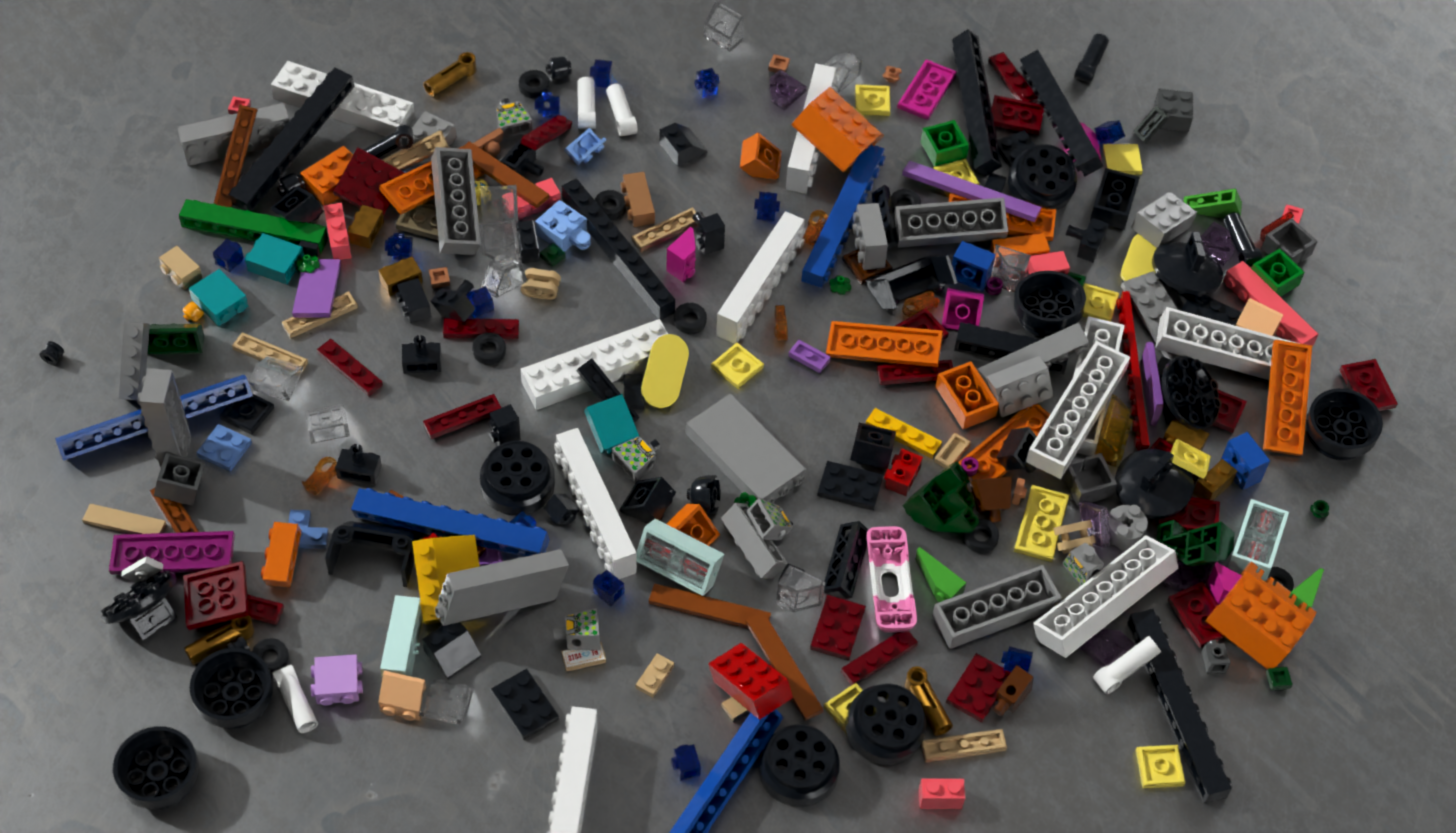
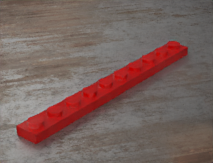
M1122 291L1121 297L1117 299V309H1120L1119 324L1125 325L1122 339H1124L1122 352L1130 357L1127 367L1126 384L1130 386L1128 399L1132 402L1130 415L1134 418L1132 422V431L1136 434L1134 447L1139 451L1149 448V437L1130 291Z

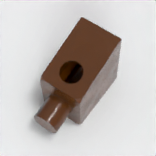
M1012 477L976 479L971 481L970 486L977 511L979 513L988 512L989 521L992 523L1001 522L1000 511L1010 509Z
M1016 665L997 691V703L993 707V711L1000 716H1003L1007 710L1013 713L1031 692L1034 677Z

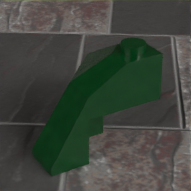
M957 460L924 484L902 505L905 512L915 522L937 532L970 533L979 523L978 516L974 514L972 508L975 506L973 494L968 491L969 476Z
M1171 520L1158 524L1156 541L1175 550L1176 557L1188 567L1203 566L1226 561L1234 549L1235 533L1222 521L1187 531L1178 522Z

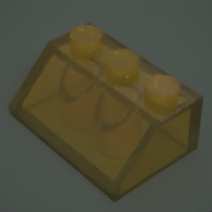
M1114 394L1111 396L1095 454L1102 453L1107 465L1116 467L1117 461H1122L1124 449H1121L1122 445L1126 446L1129 434H1125L1126 430L1130 431L1133 419H1129L1131 410Z

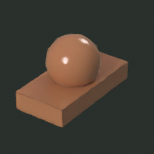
M498 128L473 144L491 156L497 157L501 151L499 143L503 140L504 132L501 128Z

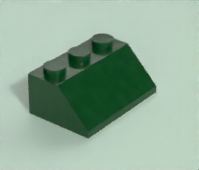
M151 324L149 328L148 354L203 353L204 332L202 324Z

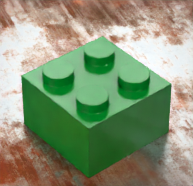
M955 120L923 128L921 144L934 167L967 159L969 144Z
M1280 248L1254 263L1251 268L1280 297L1298 287L1305 273Z

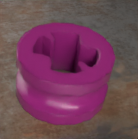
M997 277L989 278L986 284V292L990 295L1000 294L1003 287L1002 280Z
M973 457L964 458L961 462V467L967 475L971 477L977 473L978 461Z

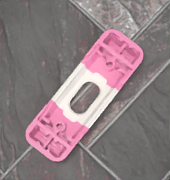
M897 526L872 527L868 530L866 538L877 626L882 632H908L915 627L917 615L912 589L906 532L903 528ZM884 573H893L897 576L899 589L897 596L888 597L884 594L881 578Z

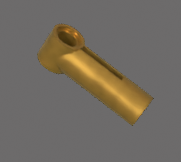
M471 52L461 53L456 62L423 82L426 92L431 97H434L464 76L474 75L476 73L475 55Z
M248 615L232 619L231 622L184 647L191 663L196 665L212 653L226 648L228 643L236 642L237 638L241 636L245 640L250 639L254 634L251 617Z
M918 666L912 667L907 672L905 687L919 700L934 735H943L952 729L953 724L930 685L925 669ZM912 679H918L920 682H915Z

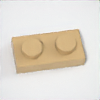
M657 653L636 683L635 688L654 698L674 668V662Z

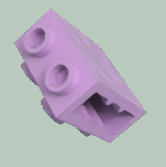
M357 654L315 657V665L311 666V677L315 678V684H311V696L316 698L317 704H350L359 701V693H363L362 680L359 681V675L363 674L362 662H358Z

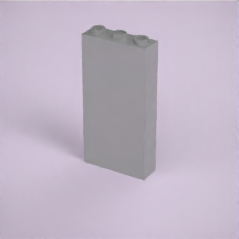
M731 393L686 423V435L742 492L754 495L756 499L761 498L774 503L777 498L785 496L791 488L801 485L805 480L806 469Z
M559 549L448 573L439 595L438 604L435 607V614L438 619L440 618L444 626L554 601L557 598L569 564L562 550Z

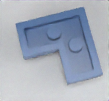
M290 509L288 523L298 524L302 530L299 548L326 549L329 534L328 528L309 527L311 519L310 510Z

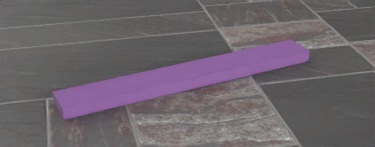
M910 160L902 171V175L970 200L1004 198L1007 213L1035 222L1041 212L1042 207Z

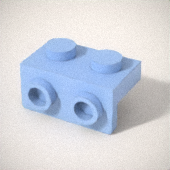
M588 128L568 145L564 151L579 166L582 162L586 164L593 158L591 154L594 152L598 154L605 147L603 143L607 139L604 137L600 140Z

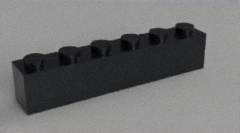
M960 322L954 351L998 360L1041 339ZM1068 359L1063 362L1056 361L1052 363V366L1048 368L1049 371L1064 374Z

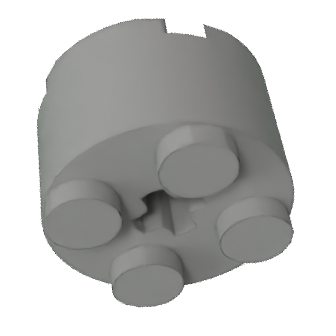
M1121 505L1112 509L1104 530L1107 542L1112 546L1119 547V550L1126 551L1144 537L1148 527L1147 518L1137 505Z

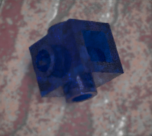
M713 68L697 71L694 85L701 98L718 94L720 78L718 74H715Z
M542 92V95L535 99V110H538V114H542V117H552V114H560V96H554L553 92ZM549 102L550 107H546L544 103Z
M759 192V199L755 198L754 209H757V219L775 221V213L779 212L780 209L777 193Z
M393 233V236L385 240V251H388L387 256H392V259L402 260L403 257L412 256L413 237H406L404 233Z

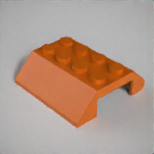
M832 87L826 89L809 103L791 124L842 172H845L853 165L862 152L869 146L876 145L884 136L880 130L872 125L849 102L845 101Z
M1251 561L1240 574L1242 575L1224 600L1215 607L1205 622L1267 670L1275 668L1290 653L1313 622L1317 612L1310 606L1306 609L1307 604L1305 602H1302L1298 607L1294 605L1297 596L1293 594L1289 597L1291 591L1278 581L1273 584L1275 579L1272 577L1266 581L1262 580L1261 577L1264 571L1259 569L1256 572L1258 566Z

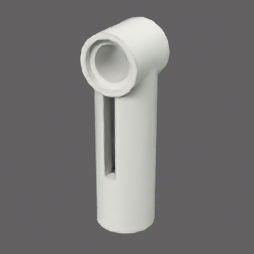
M582 77L577 82L578 129H596L595 82L590 77Z
M620 84L610 85L606 89V93L616 120L619 136L637 134L636 119L632 116L623 87Z
M1148 636L1111 665L1098 670L1094 674L1093 679L1105 694H1110L1125 679L1160 654L1161 650Z
M292 664L272 672L275 684L282 694L299 733H307L316 728L318 721L299 684Z

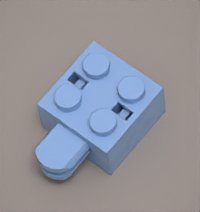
M558 200L535 221L536 235L549 244H556L564 252L572 245L580 250H584L591 244V235L587 233V218L561 200Z

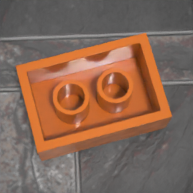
M344 145L300 172L306 186L305 189L314 195L316 200L322 205H329L340 198L332 193L353 156Z
M971 361L938 374L936 388L963 430L996 417L999 403Z

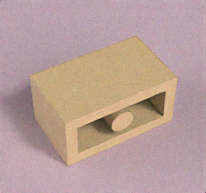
M175 246L159 257L161 271L165 275L168 274L174 284L180 285L184 290L202 279L200 267L178 246Z

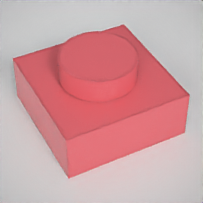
M233 96L228 107V113H238L239 105L250 107V99Z
M1286 204L1281 223H1285L1294 217L1293 220L1299 224L1304 209Z

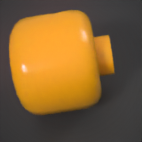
M193 301L189 302L182 309L185 314L183 317L187 321L191 320L193 323L197 322L204 315L201 308Z

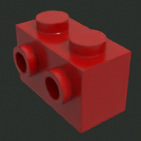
M902 448L898 455H894L891 462L893 466L891 469H887L884 475V480H886L885 488L907 496L921 469L923 457Z

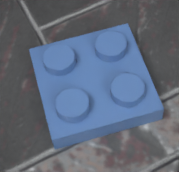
M218 424L196 452L197 457L231 472L252 444V440Z

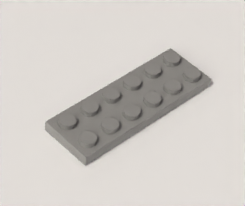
M1152 271L1122 282L1121 288L1123 291H1130L1131 304L1156 343L1159 321L1166 307L1177 309L1160 280L1156 277L1155 272ZM1160 350L1164 357L1170 360L1180 357V355Z

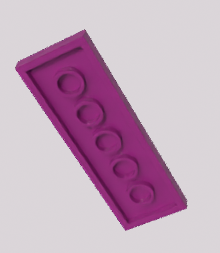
M234 531L114 535L109 573L111 575L122 574V570L146 556L163 564L162 570L165 572L170 571L173 573L200 572L232 564L235 533Z

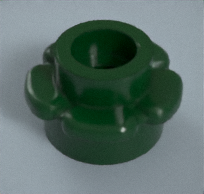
M1317 500L1311 505L1310 511L1316 518H1326L1329 515V505L1323 500Z

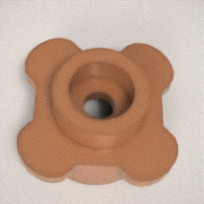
M886 66L883 78L888 82L894 83L899 80V74L902 73V70Z

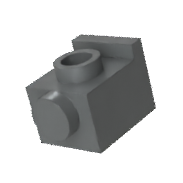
M1211 640L1204 645L1202 656L1206 674L1227 672L1231 661L1228 658L1225 643Z

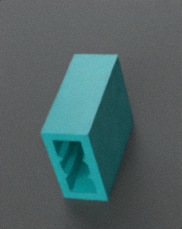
M262 233L260 238L255 241L252 250L245 256L247 270L287 285L298 269L297 261L304 256L302 246Z
M220 269L189 288L191 299L217 326L229 321L230 318L249 307L246 295Z
M623 394L588 406L584 410L601 454L604 452L611 454L612 448L640 437Z

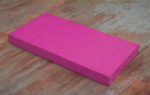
M926 59L898 102L897 108L929 120L955 79L957 71Z

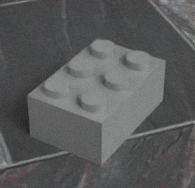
M1169 192L1138 211L1131 228L1158 248L1160 245L1168 243L1188 230L1197 212L1176 195Z
M879 203L857 205L856 212L853 213L855 224H852V234L856 235L855 248L859 249L858 262L862 263L863 270L885 268L888 243Z
M1040 356L987 376L989 389L999 403L997 412L1001 418L1054 397L1049 369Z

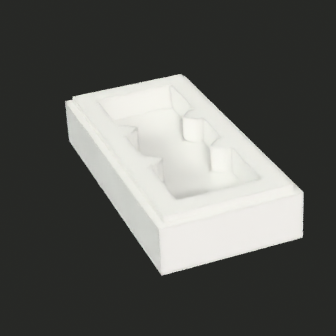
M146 556L122 570L121 577L135 583L138 581L143 582L162 571L163 564Z

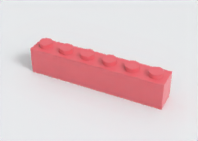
M1244 261L1227 270L1223 282L1245 304L1251 298L1283 314L1276 332L1278 337L1313 346L1315 344L1318 333Z

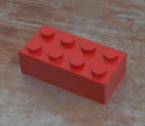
M743 643L734 646L708 663L714 683L759 720L793 698L788 679Z

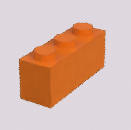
M1042 233L992 240L990 252L996 254L994 267L1000 268L1027 264L1029 256L1047 254L1050 252V248L1045 234Z
M274 522L273 528H270V544L265 550L266 564L261 569V578H263L266 585L291 588L302 532L298 524Z

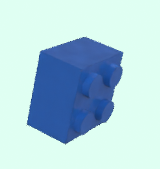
M962 241L952 261L957 282L983 292L987 280L991 278L996 254Z
M1248 432L1229 440L1221 460L1224 459L1237 470L1234 483L1239 485L1242 490L1261 482L1270 463L1269 458Z

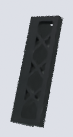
M860 521L840 525L822 588L824 593L838 591L846 599L853 597L867 546L866 537L868 529ZM851 529L850 533L845 536L846 530ZM846 545V548L840 553V550ZM841 562V565L835 570L836 565ZM837 578L836 584L831 585V582Z

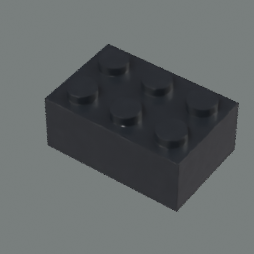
M1105 168L1090 221L1094 218L1108 223L1109 226L1125 230L1140 177Z

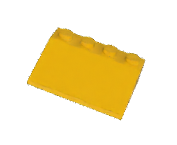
M475 535L437 537L412 541L423 622L426 625L441 622L440 618L438 619L435 614V607L438 604L439 595L441 594L447 574L480 567Z

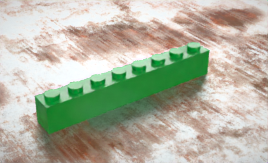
M186 199L179 213L181 227L250 241H256L262 233L299 245L300 241H307L318 244L320 254H322L328 239L326 226L320 224L289 221L282 217L220 206L213 203H204L198 200Z

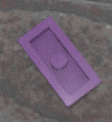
M801 340L795 343L788 355L790 358L818 373H821L830 362V356Z

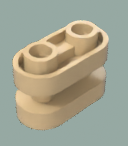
M527 269L524 273V281L520 291L527 297L553 300L557 297L561 276L553 270Z
M1091 520L1054 527V534H1061L1062 542L1057 543L1058 551L1062 550L1063 554L1070 553L1075 547L1084 543H1088L1089 546L1093 547V543H1096L1095 535L1088 536L1087 528L1093 527ZM1079 530L1081 538L1070 540L1069 532Z

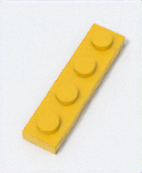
M874 408L865 423L896 431L895 441L931 459L934 458L942 445L941 440L877 408Z

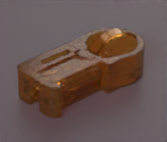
M815 210L811 213L808 227L803 236V239H805L804 243L812 246L815 245L828 218L823 210ZM820 216L818 222L815 223L813 218Z
M927 291L913 298L906 299L902 312L905 316L911 317L925 308L927 310L933 307L937 308L939 299L937 297L934 298L932 291ZM911 305L915 308L913 310H909L906 306Z
M775 305L774 316L776 326L774 328V335L778 341H787L788 328L785 305Z
M332 457L322 458L314 467L315 471L305 482L302 481L304 489L313 495H317L337 475L335 469L336 460ZM332 463L328 471H322V467L325 464Z

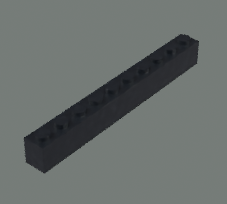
M967 29L952 39L953 51L958 70L957 76L960 82L959 88L962 93L961 100L964 105V115L967 122L968 140L971 145L970 152L974 162L973 168L976 172L986 177L990 172L993 173L1001 168L1002 163L979 37Z
M1037 49L1021 58L1020 61L1023 66L1020 69L1024 76L1028 75L1026 79L1029 85H1034L1031 88L1035 96H1040L1037 99L1041 107L1045 106L1043 110L1046 116L1052 117L1049 121L1053 128L1057 127L1055 131L1059 139L1063 138L1061 142L1065 150L1069 148L1067 153L1072 161L1076 160L1073 164L1077 171H1082L1085 177L1104 167L1039 50Z
M336 67L326 75L323 82L316 87L314 93L305 100L304 105L295 112L294 117L285 124L279 135L274 137L270 146L264 149L260 158L252 164V167L242 176L240 182L231 189L229 196L232 205L245 211L254 210L355 87L352 75Z
M576 178L561 185L564 203L587 218V231L655 316L662 320L674 314L676 299Z
M1154 609L1130 614L1127 625L1135 644L1137 645L1150 636L1161 650V653L1146 663L1145 667L1203 803L1227 798L1232 789L1231 780L1229 777H1226L1223 762L1215 752V743L1208 736L1207 725L1199 715L1200 710L1192 699L1191 688L1189 685H1186L1183 670L1178 667L1176 662V654L1174 650H1171L1168 636L1161 628L1160 617L1155 614Z

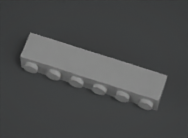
M1078 322L982 366L977 371L988 386L987 376L1037 356H1040L1046 366L1050 368L1052 363L1056 361L1063 362L1073 353L1077 355L1086 351L1089 341Z

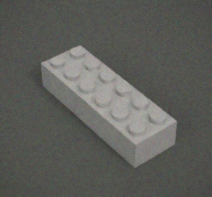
M284 103L258 108L247 152L268 148L273 142L274 137L283 130L285 124L289 122ZM237 113L177 127L187 166L226 157Z
M436 147L431 157L440 253L476 255L481 241L471 149Z
M1004 198L896 206L895 208L898 248L961 243L962 241L996 240L998 238H1006L1008 234Z
M148 368L146 376L142 378L143 389L138 394L137 402L141 405V415L145 418V427H148L149 430L148 436L152 440V449H155V458L158 460L161 468L166 452L187 457L192 436L173 371Z
M1041 565L936 603L932 617L949 649L1044 615L1060 603L1062 597L1046 569Z

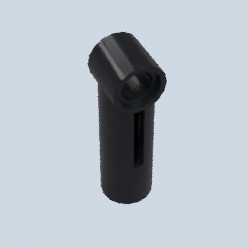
M1100 33L1093 36L1082 61L1077 66L1074 78L1088 83L1092 82L1096 68L1109 43L1107 36Z
M401 125L396 129V132L363 150L382 160L401 149L412 147L413 130L408 125Z
M1237 212L1228 214L1223 219V223L1237 250L1239 263L1244 261L1249 267H1252L1254 263L1263 259L1261 250L1255 247L1240 214Z

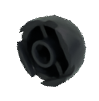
M705 475L696 478L687 490V499L690 500V503L700 504L706 514H716L719 507H715L716 500L720 501L721 498L720 482L715 480L716 475Z

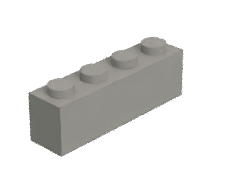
M124 321L118 399L137 400L139 392H142V378L146 376L149 323Z
M735 503L720 518L725 524V529L731 533L735 539V544L744 552L746 560L752 564L756 575L761 579H774L788 564L772 540L761 538L746 512L749 506L743 503Z

